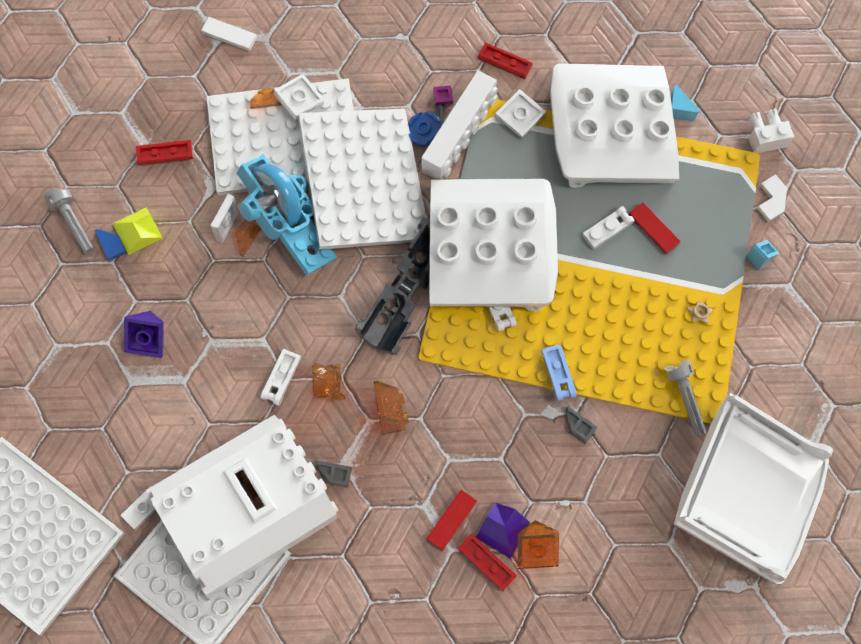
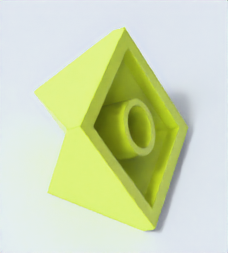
M147 207L112 223L128 255L163 239Z

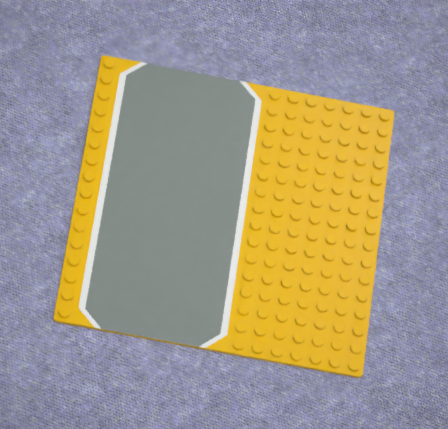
M497 99L495 104L487 109L488 114L486 118L479 122V128L475 135L472 134L470 136L460 179L548 180L556 207L558 273L554 298L551 304L546 305L540 311H528L525 307L509 306L516 319L517 326L505 327L500 332H498L487 306H430L419 352V360L553 390L541 351L542 349L561 344L578 396L688 420L690 419L678 384L674 381H668L664 368L668 366L678 367L682 361L690 360L694 374L690 375L687 379L689 380L703 423L711 424L728 392L760 154L676 136L679 180L675 181V183L594 182L587 183L580 188H571L569 180L562 174L555 150L552 111L544 109L546 115L521 139L495 116V113L507 102ZM643 202L681 242L666 255L635 222L594 250L582 237V234L620 207L624 206L627 210L626 213L629 215L633 209ZM621 217L617 219L619 223L623 222ZM701 300L703 304L713 309L708 315L709 323H704L701 320L692 322L693 314L688 308L696 306ZM506 316L500 317L501 320L507 319ZM566 384L560 385L561 390L567 389Z

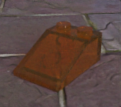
M373 381L382 434L386 435L405 431L409 420L407 412H403L401 406L405 405L403 393L399 394L397 387L380 381Z

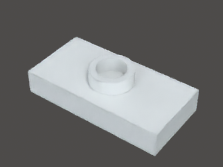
M145 491L121 516L134 530H137L156 509Z

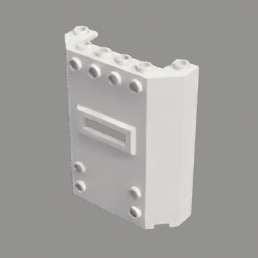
M275 415L146 490L153 506L208 599L338 519L336 512L339 510L333 501L330 502L325 492L327 489L325 483L321 478L318 480L314 475L316 469L311 462L307 463L304 459L306 454L300 445L296 446L293 440L296 438L290 428L286 430L287 428L282 419H278ZM242 469L265 505L259 510L255 509L235 476Z

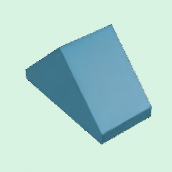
M677 85L674 86L670 95L673 118L687 121L696 120L700 110Z
M768 240L755 244L746 255V258L759 270L780 253Z

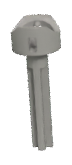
M50 189L46 192L44 198L51 211L61 212L84 254L93 251L91 242L70 207L74 198L69 189Z
M690 360L682 361L678 367H665L668 381H674L678 384L695 436L706 433L689 380L687 379L690 375L694 374Z

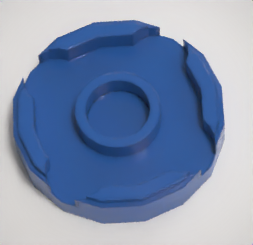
M432 112L417 113L408 122L410 131L408 135L413 144L420 147L429 146L442 127L441 121Z

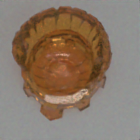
M313 363V395L316 398L327 397L331 401L345 399L346 396L340 391L342 386L340 363L327 366Z

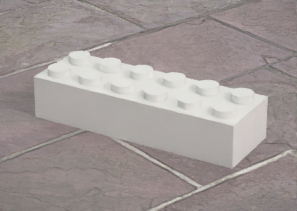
M479 70L476 72L422 156V172L435 180H443L444 177L447 178L452 170L451 166L453 163L456 164L461 156V150L467 148L470 136L472 134L475 135L479 128V122L484 120L488 114L487 109L489 106H493L497 100L496 93L498 88H496V79Z

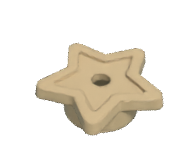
M701 300L696 306L688 308L693 314L692 322L701 320L704 323H709L708 315L713 309L703 304Z

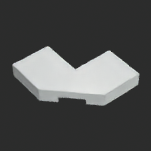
M776 174L760 185L770 199L759 205L757 209L768 223L785 211L787 187Z

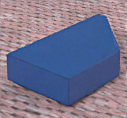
M95 229L109 261L126 254L118 235Z

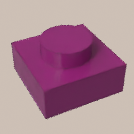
M451 85L433 87L435 106L441 104L442 106L453 105Z

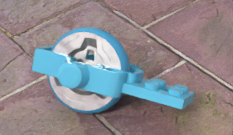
M264 154L252 161L241 164L236 174L244 183L249 193L239 205V210L244 219L247 221L256 220L268 238L273 240L280 238L306 276L334 261L337 256L332 249H319L316 226L311 221V217L314 215L312 202L306 195L308 185L304 177L301 175H286L279 167L270 164ZM297 223H300V224H301V225H299V226H297V227H295V228H292V227H294ZM307 248H312L315 251V255H311Z

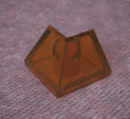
M534 520L518 533V569L558 567L559 531Z

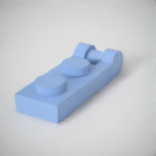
M561 344L542 349L541 353L553 386L556 401H562L565 397H576V390ZM566 384L567 389L561 390L560 385Z

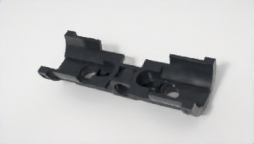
M425 217L419 222L417 226L418 233L397 267V270L400 271L391 286L386 284L364 321L360 319L355 326L356 333L364 341L391 355L398 354L401 349L398 345L411 325L407 320L416 307V304L410 300L418 285L426 289L430 283V228L427 224L429 220ZM418 252L422 253L424 256V260L422 263L418 262L416 259V254ZM414 265L418 266L412 271L414 275L410 276L408 270L412 269ZM390 300H394L393 304H394L395 306L391 307L388 311L383 310V308H384V309H388V308H389V306H390V304H391V303L389 302ZM380 314H384L387 318L384 325L378 321Z

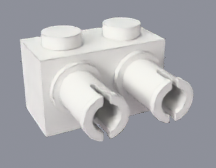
M771 109L766 112L770 123L767 126L763 124L759 112L749 116L753 131L748 140L755 153L788 147L794 138L789 121L781 122L777 109Z

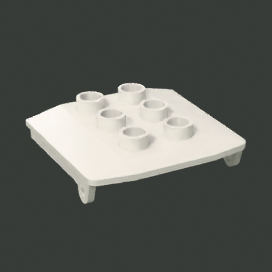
M557 64L552 70L550 99L555 150L562 174L569 180L571 188H580L587 183L594 182L675 183V181L679 180L678 147L669 85L664 66Z
M431 180L430 306L505 305L525 307L528 311H540L546 305L551 304L557 280L558 259L556 207L548 180Z
M728 393L710 425L684 488L674 525L773 584H781L786 580L800 555L824 489L829 457H831L833 449L828 445L813 443L739 396Z

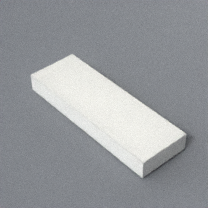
M208 17L201 30L202 34L249 52L257 39V35L211 17Z

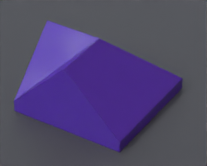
M152 311L125 316L124 352L162 358L164 322Z
M495 503L476 538L511 558L527 531L530 522L516 509Z

